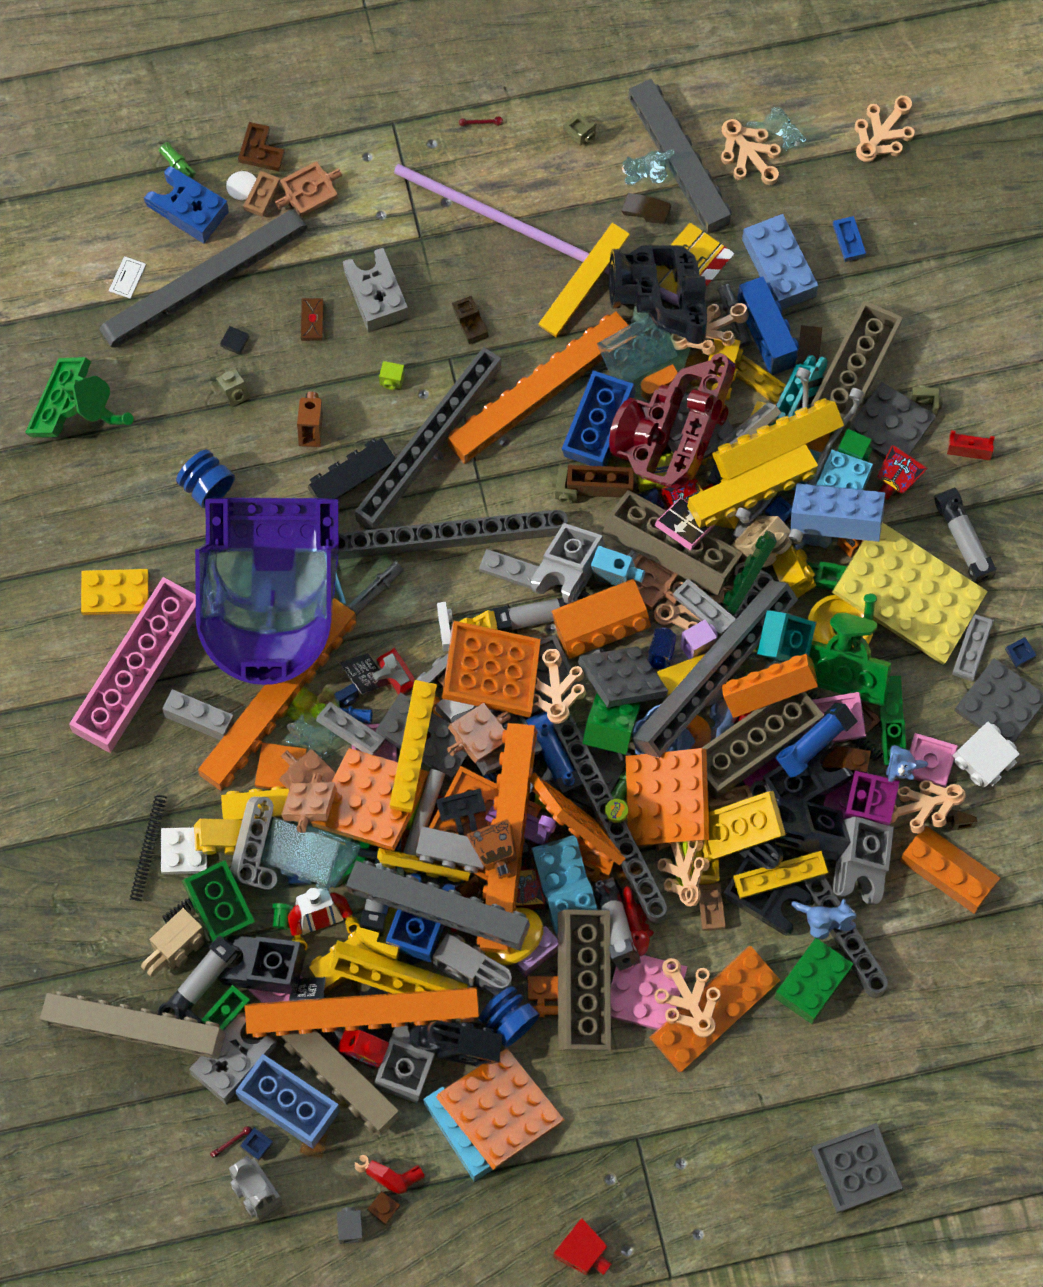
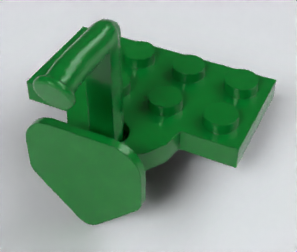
M86 357L58 358L25 433L30 437H58L63 430L66 418L73 417L77 413L90 422L101 418L110 425H131L134 422V417L129 412L123 415H114L105 408L110 396L109 385L98 376L85 378L92 361Z
M866 594L864 596L865 608L863 618L848 613L835 614L830 619V625L837 634L829 640L828 644L812 640L809 657L814 663L819 688L843 695L859 692L861 700L884 706L887 701L892 663L872 658L870 647L863 638V636L873 634L877 629V623L873 621L877 597L874 594Z

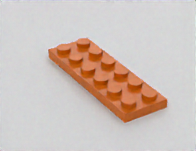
M748 946L704 987L698 1005L702 1014L708 1001L706 996L707 990L715 987L720 991V1000L716 1002L712 1018L715 1021V1030L712 1035L699 1037L693 1032L692 1027L679 1023L671 1024L666 1021L649 1038L676 1070L682 1072L770 991L780 979L753 947ZM712 992L709 996L711 998H716L718 994ZM683 1008L678 1010L681 1015L693 1017L690 1010ZM674 1014L670 1019L676 1018L677 1015ZM701 1022L699 1026L701 1028H706L708 1024L706 1022Z

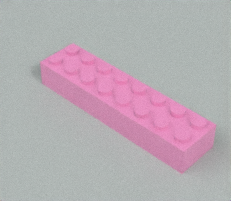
M164 577L161 579L69 725L72 733L109 753L112 752L196 619V594Z

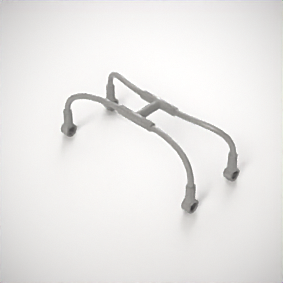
M799 367L796 377L803 384L802 408H808V382L811 372ZM852 388L849 397L853 399L854 405L842 420L844 426L834 431L823 452H820L816 462L818 464L816 475L807 484H817L828 458V452L839 433L858 409L864 395L863 391ZM773 498L764 500L751 515V512L738 508L735 516L742 523H749L760 515ZM792 528L789 538L795 544H800L804 533Z

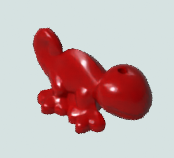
M626 886L623 892V906L633 943L638 949L639 956H643L649 947V937L654 932L649 929V924L645 923L647 920L640 903L637 904L635 902L631 888Z

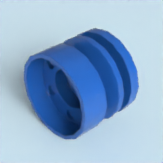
M207 449L198 452L190 458L181 468L176 478V482L181 487H184L187 493L192 492V498L202 508H205V499L222 498L230 490L235 480V475L225 465H219V459L214 457L213 453Z
M510 986L494 996L478 1017L481 1023L488 1022L486 1028L494 1029L499 1026L496 1033L502 1035L501 1044L505 1048L519 1040L536 1023L540 1016L530 1003L520 1008L518 1007L524 997L521 994L516 995L517 989L514 986Z

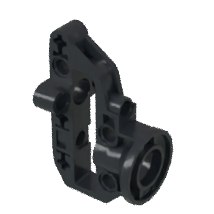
M642 245L631 253H622L620 249H611L609 259V297L611 308L619 309L623 304H636L637 313H648L655 326L659 329L684 337L693 344L703 343L706 339L707 310L705 305L706 280L705 276H700L698 263L694 254L681 245ZM656 266L672 267L674 281L677 282L679 310L666 309L662 306Z

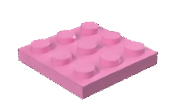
M643 955L640 956L641 963L622 971L616 966L610 988L611 1018L657 1030L667 1021L665 1017L666 1011L669 1008L677 1009V1006L657 1003L655 992L662 988L667 990L668 994L680 997V992L673 979L667 978L663 973L662 966L665 961ZM669 964L667 968L673 970L676 965ZM681 965L680 974L684 979L687 971V966ZM663 993L658 995L659 999H664L666 997V995ZM670 1013L668 1017L671 1018L675 1013Z

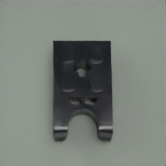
M832 740L808 762L806 769L799 775L789 777L780 765L765 774L763 778L771 791H774L775 798L801 803L802 800L815 803L850 781L854 774L848 768H842L835 772H827L823 769L824 758L835 747V743ZM794 781L800 782L798 789L791 790Z
M776 798L786 835L774 839V843L803 853L812 854L822 851L823 858L838 861L850 844L842 811L803 800L801 803Z
M773 840L738 852L744 858H753L766 869H776L781 862L801 857V851L779 846Z
M745 858L735 875L763 868V866L753 858ZM733 878L722 895L729 902L785 936H790L794 929L793 924L782 915V904L796 901L809 905L813 900L808 892L795 884L740 899Z
M257 936L256 938L228 937V940L242 952L240 955L243 956V959L238 966L225 968L221 972L218 980L226 986L233 985L238 988L296 995L306 952L300 942Z
M435 1021L430 1023L429 1026L420 1025L413 1027L410 1031L409 1039L413 1047L437 1053L436 1058L479 1067L482 1064L489 1065L499 1062L502 1035L494 1033V1029L491 1028L476 1029L470 1023H460L458 1025L445 1021Z

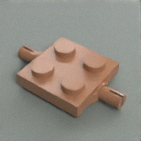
M316 161L281 179L280 185L284 189L286 196L275 201L278 209L291 204L295 207L300 217L337 199L338 194L332 186V181L342 177V173L337 168L327 174Z
M639 554L633 560L636 568L645 570V576L642 583L637 581L635 583L645 606L653 610L658 602L664 598L676 604L677 600L673 597V592L670 588L678 578V574Z
M485 703L479 705L448 726L457 742L447 748L448 753L451 752L450 755L454 756L463 750L474 763L483 759L505 744L502 743L504 730L502 724L510 720V714L504 711L496 717Z
M313 749L298 759H295L288 750L280 756L290 765L287 772L279 779L287 789H290L291 783H310L314 773L322 774L321 782L324 783L332 782L336 774Z
M314 773L310 783H291L282 817L283 821L299 822L296 829L300 833L302 831L303 833L306 832L309 822L328 820L337 788L335 782H321L322 774Z

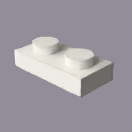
M446 602L437 603V612L443 652H446L449 649L451 637L449 622H453L452 611L447 609Z

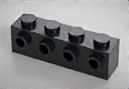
M383 438L379 440L371 439L364 444L366 448L358 452L356 449L346 456L348 460L340 464L337 461L328 467L329 472L323 476L321 473H318L310 479L311 483L307 488L313 497L338 499L390 466L396 458Z

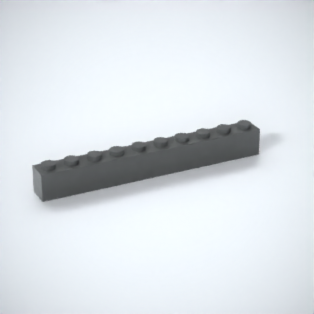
M485 347L481 349L356 509L355 516L358 523L369 530L379 527L449 437L450 432L456 428L501 370V358Z
M770 580L636 732L632 739L644 754L660 758L759 645L767 610L787 613L798 598L787 583Z

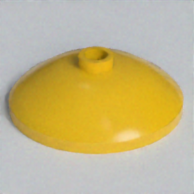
M830 595L819 600L813 606L808 616V620L816 622L813 641L828 644L829 640L836 635L834 628L830 625V619L835 614L848 613L863 618L864 613L837 595ZM873 634L863 636V638L867 641L868 644L870 643Z
M522 907L516 908L517 912L527 916L526 918H528L530 923L521 951L511 948L510 954L485 952L484 955L505 966L520 962L533 953L540 944L544 932L543 923L533 910Z

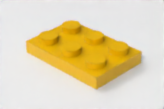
M148 569L82 571V615L140 614L149 600Z

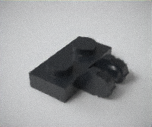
M481 788L436 799L442 823L455 820L458 835L464 836V828L460 818L468 816L471 831H477L474 815L486 812Z

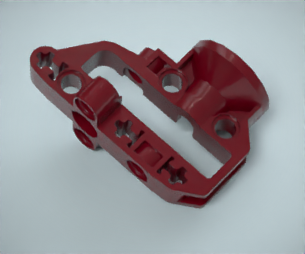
M715 354L710 361L680 370L669 386L662 384L658 390L655 389L650 403L634 398L624 401L619 407L610 429L609 445L613 456L629 460L634 472L644 480L676 490L681 489L695 477L716 424L723 425L727 420L729 409L724 402L735 373L733 361L724 354ZM693 380H700L701 383L698 390L693 389L688 396L687 408L690 412L681 433L683 435L677 451L673 454L667 473L664 477L654 474L662 452L668 444L670 431L687 386ZM715 383H718L717 388L715 390H711L712 386ZM661 412H664L663 417L661 419H658V415ZM648 453V457L642 460L643 455Z

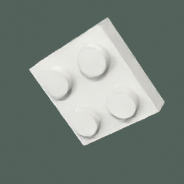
M194 827L161 828L162 874H196L207 868V855L203 854V851H195Z

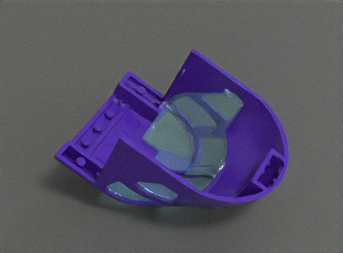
M235 497L205 499L206 543L195 549L196 626L201 644L210 659L222 671L238 680L259 685L288 681L306 671L317 660L329 636L339 551V499Z

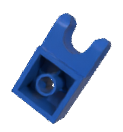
M168 167L164 171L166 182L174 188L173 191L166 195L150 191L144 197V201L150 209L168 219L171 224L205 244L229 213L227 200L177 169Z
M411 874V876L417 878L419 882L423 883L420 874ZM446 884L442 889L445 891H449V889L456 891L455 885ZM397 909L386 944L398 947L400 953L432 962L445 925ZM416 928H420L419 933H412V930L416 931Z

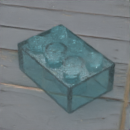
M649 314L597 343L610 375L627 382L636 380L678 356L669 333L655 326Z

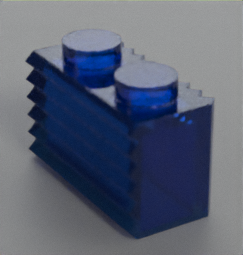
M657 628L654 631L648 652V662L653 669L662 670L670 667L677 635L671 629Z

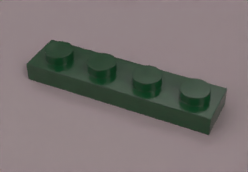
M766 530L763 536L758 538L754 553L747 557L743 572L738 573L734 580L732 591H728L724 597L725 610L732 616L737 612L777 543L775 534Z

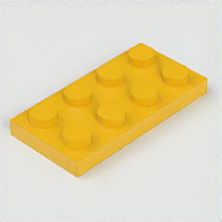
M768 791L708 812L709 840L703 841L702 849L705 858L712 861L785 836L774 791Z

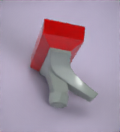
M395 648L376 658V662L381 670L373 674L375 680L387 678L398 695L400 692L406 694L413 690L416 679Z

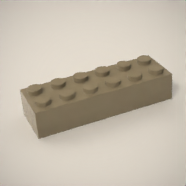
M863 300L810 408L815 406L814 403L824 398L835 401L843 420L854 405L853 399L849 397L852 388L863 391L862 402L842 431L846 432L847 429H850L900 330L903 317Z
M627 490L608 515L602 533L718 596L734 574L743 552L708 533L691 550L687 549L655 526L656 521L666 510Z
M806 692L753 711L702 747L707 750L708 792L715 800L774 759L782 750L795 744L824 717V714Z
M563 910L558 912V1051L611 1050L610 951L608 947L610 946V911Z

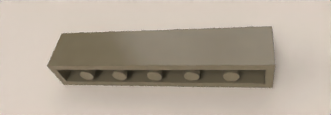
M313 1029V1033L299 1034V1030H292L289 1035L282 1036L285 1042L284 1048L292 1056L296 1053L301 1058L299 1061L301 1065L308 1071L312 1069L317 1074L315 1078L324 1087L329 1085L333 1089L332 1095L339 1102L344 1100L349 1105L347 1109L356 1118L360 1116L366 1121L364 1126L372 1134L377 1132L382 1136L401 1117L399 1110L315 1029Z

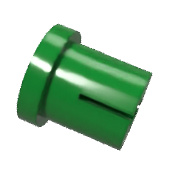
M274 903L272 909H274L272 927L290 929L288 914L294 905Z

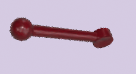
M499 116L495 117V119L466 120L461 118L459 125L463 127L466 124L494 123L500 126L503 119Z
M245 1126L241 1133L210 1153L211 1157L215 1158L220 1152L241 1137L249 1135L252 1128Z

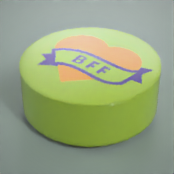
M612 799L606 805L605 815L611 822H622L628 815V806L621 799Z

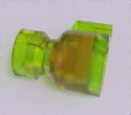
M304 687L294 698L292 706L286 715L296 722H299L307 713H311L312 717L317 719V716L327 705L319 703L317 696Z

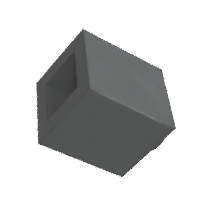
M355 1207L342 1208V1212H337L339 1243L363 1242L361 1211L356 1210Z

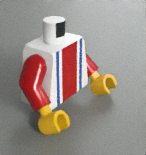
M327 887L319 889L310 888L307 893L296 898V905L288 914L291 935L294 936L292 941L302 943L305 951L308 945L300 934L304 935L343 921V918H346V929L351 934L350 926L356 925L360 927L359 921L356 917H352L353 912L346 898L336 892H330Z

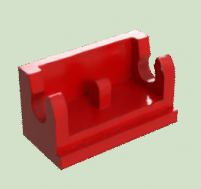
M951 430L947 449L948 455L990 461L995 436L982 438L955 434L956 431Z

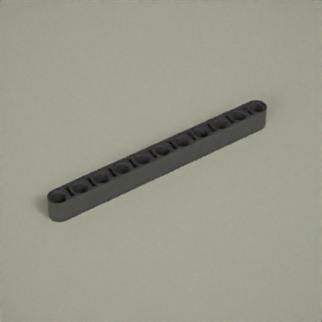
M295 209L287 211L101 325L99 331L112 348L122 345L301 236L308 226Z
M548 510L339 533V544H343L344 548L338 551V560L556 536L562 525L557 526L552 522L554 520H561L567 524L568 517L562 510ZM534 522H538L541 524V526L538 528H534L531 526V524ZM518 525L520 528L518 530H511L509 526ZM489 527H495L498 529L494 533H490L487 531ZM472 529L476 533L473 535H467L465 531ZM445 532H452L454 535L448 538L443 534ZM425 534L432 536L429 540H424L421 537ZM404 536L410 538L408 542H401L399 539ZM380 539H386L388 540V543L381 545L378 544V541ZM363 541L366 543V545L364 547H358L356 546V543Z
M570 714L563 723H553L555 732L574 770L577 771L583 783V791L602 829L619 851L624 847H629L633 851L630 855L622 854L625 860L620 865L647 919L651 923H661L666 918V903L625 821L614 823L601 813V810L606 808L607 803L613 797L587 745L582 744L583 737ZM570 730L574 734L571 737H565L562 735V732ZM578 749L581 750L583 754L579 757L573 756L571 752L573 750ZM584 769H590L592 770L593 774L590 776H584L582 775L581 771ZM595 788H599L603 791V793L599 796H595L591 793V791ZM617 827L623 832L620 835H614L610 831ZM633 867H639L643 872L639 875H634L630 870ZM643 887H649L653 892L649 895H644L640 890ZM653 907H659L663 912L660 915H654L650 910Z
M763 781L754 782L750 787L753 797L755 796L753 792L756 790H761L764 793L771 791L768 784ZM801 852V856H805V855H808V854H809V853H803V852ZM824 875L799 882L803 890L812 896L813 900L811 903L814 907L831 904L834 908H837L841 905ZM820 885L823 891L816 893L812 890V886ZM856 927L849 931L832 929L830 932L831 936L844 957L853 963L852 970L866 993L872 998H879L884 995L888 986L887 978ZM854 942L858 945L859 949L852 951L847 947V944ZM867 962L870 965V969H861L859 963ZM871 982H880L882 984V989H873L871 987Z

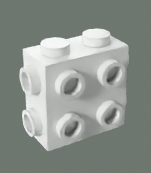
M987 722L952 756L955 758L956 765L963 770L965 769L971 775L970 778L976 785H981L984 788L988 784L991 786L996 784L1002 778L999 774L1004 769L1009 771L1017 763L1015 758L1019 753L1016 751L1017 747L1010 740H1006L996 725Z

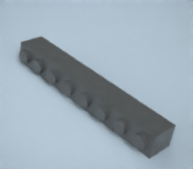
M649 79L629 88V101L706 233L709 234L730 224V217L732 215L728 203L723 202L719 187L713 185L709 170L703 168L699 153L694 152L692 149V142L689 136L684 135L682 132V125L679 119L674 118L672 115L671 105L668 101H664L659 85H655L653 80Z
M363 861V863L355 862L346 884L349 893L521 951L530 927L529 920L525 914L517 911L513 913L504 911L505 909L497 904H492L491 906L483 904V901L476 897H470V899L462 897V894L455 890L449 889V891H445L434 883L428 882L424 884L413 876L406 875V877L397 875L396 871L389 868L384 870L376 868V865L369 861Z

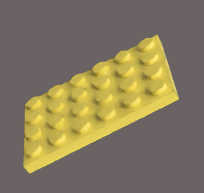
M883 522L879 542L863 540L832 593L863 613L865 608L864 596L866 594H874L877 597V601L875 602L873 620L942 665L948 660L988 592Z

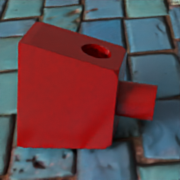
M582 1218L553 1254L555 1259L584 1275H587L593 1267L602 1275H605L612 1266L603 1257L607 1250V1245Z

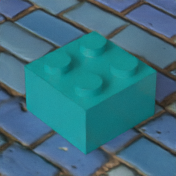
M767 610L757 654L783 662L790 660L794 656L804 654L809 656L816 622L787 613Z

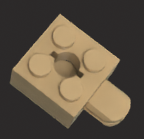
M757 516L731 545L743 552L741 556L743 562L746 561L750 554L754 553L758 538L763 536L766 530L775 534L777 543L763 567L772 565L776 561L778 554H783L789 549L792 544L789 538L791 530L778 516Z
M182 908L149 939L154 952L142 963L141 968L145 971L148 970L147 974L153 977L166 964L172 970L176 966H182L188 959L187 955L193 950H199L205 943L203 940L206 938L202 926Z

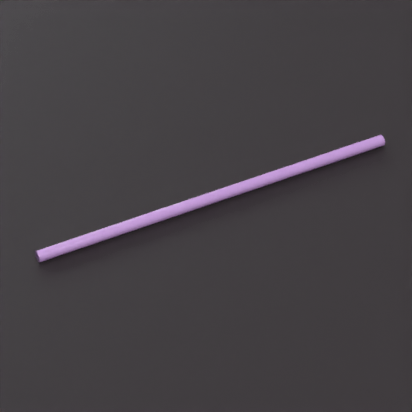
M400 164L394 170V174L581 262H584L589 253ZM609 266L604 271L607 274H609ZM659 286L661 299L679 307L677 294Z

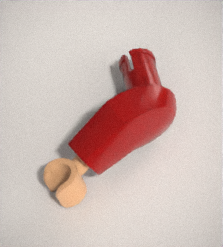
M365 1155L359 1157L360 1161L365 1163L364 1165L355 1163V1169L358 1172L366 1171V1174L373 1180L397 1194L406 1193L407 1187L425 1179L419 1165L399 1174L374 1160L369 1163L368 1157Z

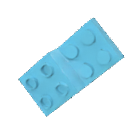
M809 449L817 462L820 452ZM831 450L816 486L864 490L873 470V464ZM801 481V482H799V483H797V484H807L808 481H807V482Z
M574 835L531 848L545 904L549 905V917L557 938L559 911L597 910L592 887L586 876L578 841Z

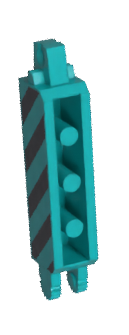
M809 355L804 364H796L776 405L781 412L777 419L796 415L795 411L802 408L803 384L796 377L799 367L811 372L808 382L807 409L810 408L824 380L823 374L828 364L826 358L821 357L815 363L816 358L813 355ZM775 420V422H773L772 424H770L769 427L772 426V425H774V424H776V420Z

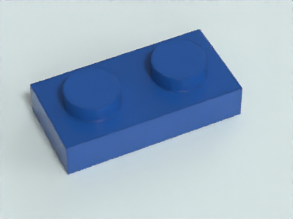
M854 216L833 221V228L844 261L847 262L865 257L866 252Z

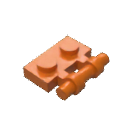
M577 838L582 861L585 865L586 876L595 883L599 880L608 879L614 861L612 860L609 863L600 855L601 852L597 848L592 850L584 842V839Z
M528 976V1001H537V1006L533 1007L540 1014L539 1017L558 1015V1006H544V1001H558V976Z

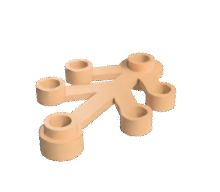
M899 96L896 99L895 110L882 126L879 117L880 107L877 104H870L868 106L867 115L871 118L874 133L870 141L867 135V121L864 119L856 121L855 131L859 133L860 138L856 155L861 161L870 162L877 155L888 153L892 156H899L903 149L900 142H893L891 145H877L884 140L902 138L905 141H911L914 138L915 131L909 126L889 131L901 115L910 112L912 101L909 97ZM903 105L906 109H902L899 106ZM875 109L877 112L871 113L870 110ZM859 124H862V125H864L865 127H864V128H859L858 125H859ZM910 132L912 135L907 136L904 133ZM898 147L900 150L894 151L892 148ZM863 151H869L870 154H864Z
M735 119L726 121L722 126V134L727 138L725 150L721 155L722 163L729 165L733 162L734 153L732 150L734 141H736L740 146L737 167L734 169V178L743 180L746 177L747 170L745 166L748 156L761 172L763 183L767 185L775 184L779 176L778 170L773 166H767L756 152L767 153L770 158L775 159L780 156V146L777 144H761L768 139V131L764 128L752 129L742 127L741 123ZM734 129L736 132H729L728 130ZM764 134L765 137L761 138L758 135ZM743 136L755 137L759 143L748 142ZM776 149L778 152L772 153L771 150ZM729 155L731 158L725 159L724 156ZM742 171L744 174L738 175L736 172ZM766 176H772L773 179H767Z
M742 303L735 304L730 309V315L712 322L713 319L720 316L721 311L717 304H711L707 307L706 338L722 340L725 346L732 345L735 342V337L731 331L722 332L716 330L735 321L737 323H744L749 316L746 305ZM673 333L671 335L670 345L675 350L692 347L702 349L706 355L712 354L715 351L714 343L711 340H705L701 344H693L684 337Z
M683 582L674 583L672 592L674 593L676 591L675 588L681 586ZM724 586L718 596L713 595L710 597L718 604L723 603L724 596L728 591H732L733 586ZM670 600L659 604L654 610V618L661 625L673 623L687 630L690 626L698 624L678 616L684 613L700 620L682 604L675 606ZM667 612L669 616L664 618L661 616V613Z
M549 649L544 652L542 659L546 667L549 668L551 687L542 683L536 677L534 692L539 691L552 698L553 703L550 704L542 700L540 695L534 694L533 702L537 700L538 702L533 703L532 709H541L547 712L550 722L559 724L568 719L571 705L577 699L580 700L586 696L584 686L576 684L572 687V692L562 702V696L574 682H579L584 678V672L581 667L575 666L560 684L558 667L561 665L562 658L558 650Z
M928 780L920 783V793L911 790L909 787H901L898 790L899 800L902 802L909 800L916 802L901 807L894 805L891 823H894L899 816L920 811L917 817L911 820L910 827L913 833H921L924 831L925 820L935 806L943 804L940 810L932 815L933 825L935 827H943L946 824V815L951 808L964 802L966 798L965 791L956 784L944 788ZM932 793H934V794L939 795V796L930 797V796H928V795H931Z
M703 841L688 842L685 858L680 843H670L677 866L673 864L672 860L661 858L658 861V869L661 872H669L680 877L683 886L679 885L677 879L667 878L664 882V889L667 892L679 894L680 900L685 905L695 906L701 896L698 886L702 872L707 871L709 868V860L707 858L698 857L694 861L696 851H700L703 847ZM693 861H694V867H695V869H694V872H693V875H692V878H691V877H690V871H691L692 864H693Z
M674 958L665 960L662 966L663 973L667 978L673 979L683 998L670 995L667 990L661 988L655 992L656 1002L690 1010L693 1017L681 1015L677 1009L669 1008L665 1013L667 1022L692 1027L693 1032L699 1037L712 1035L715 1030V1021L712 1018L716 1002L720 1000V991L715 987L707 990L706 996L708 1001L703 1014L698 1006L705 984L710 979L709 971L705 968H700L696 971V983L691 994L680 974V962ZM669 964L676 965L675 969L670 970L667 967ZM700 973H705L707 975V977L704 979H701L698 976ZM712 992L718 994L716 998H711L709 995ZM663 993L666 995V997L664 999H659L658 995ZM675 1013L677 1016L674 1019H670L668 1015ZM701 1022L708 1024L706 1028H701L699 1025Z

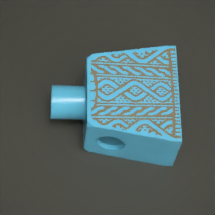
M598 546L591 564L596 581L618 585L634 579L642 583L645 570L636 568L632 557Z

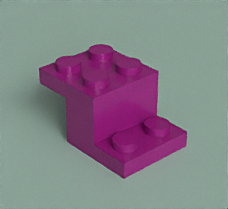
M855 771L853 779L825 796L823 806L842 811L844 820L859 817L890 826L900 781L894 780L889 782L888 778Z

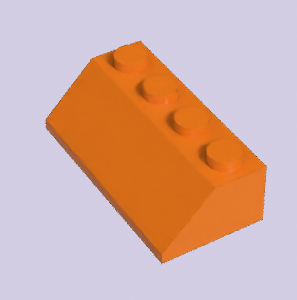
M634 579L551 611L560 644L569 659L651 627L646 606Z
M807 654L794 656L780 664H773L764 670L751 672L740 679L730 680L722 685V690L727 706L733 718L816 688L818 684L814 663Z
M925 826L924 831L914 838L900 860L904 865L973 914L976 913L1001 879L928 826Z

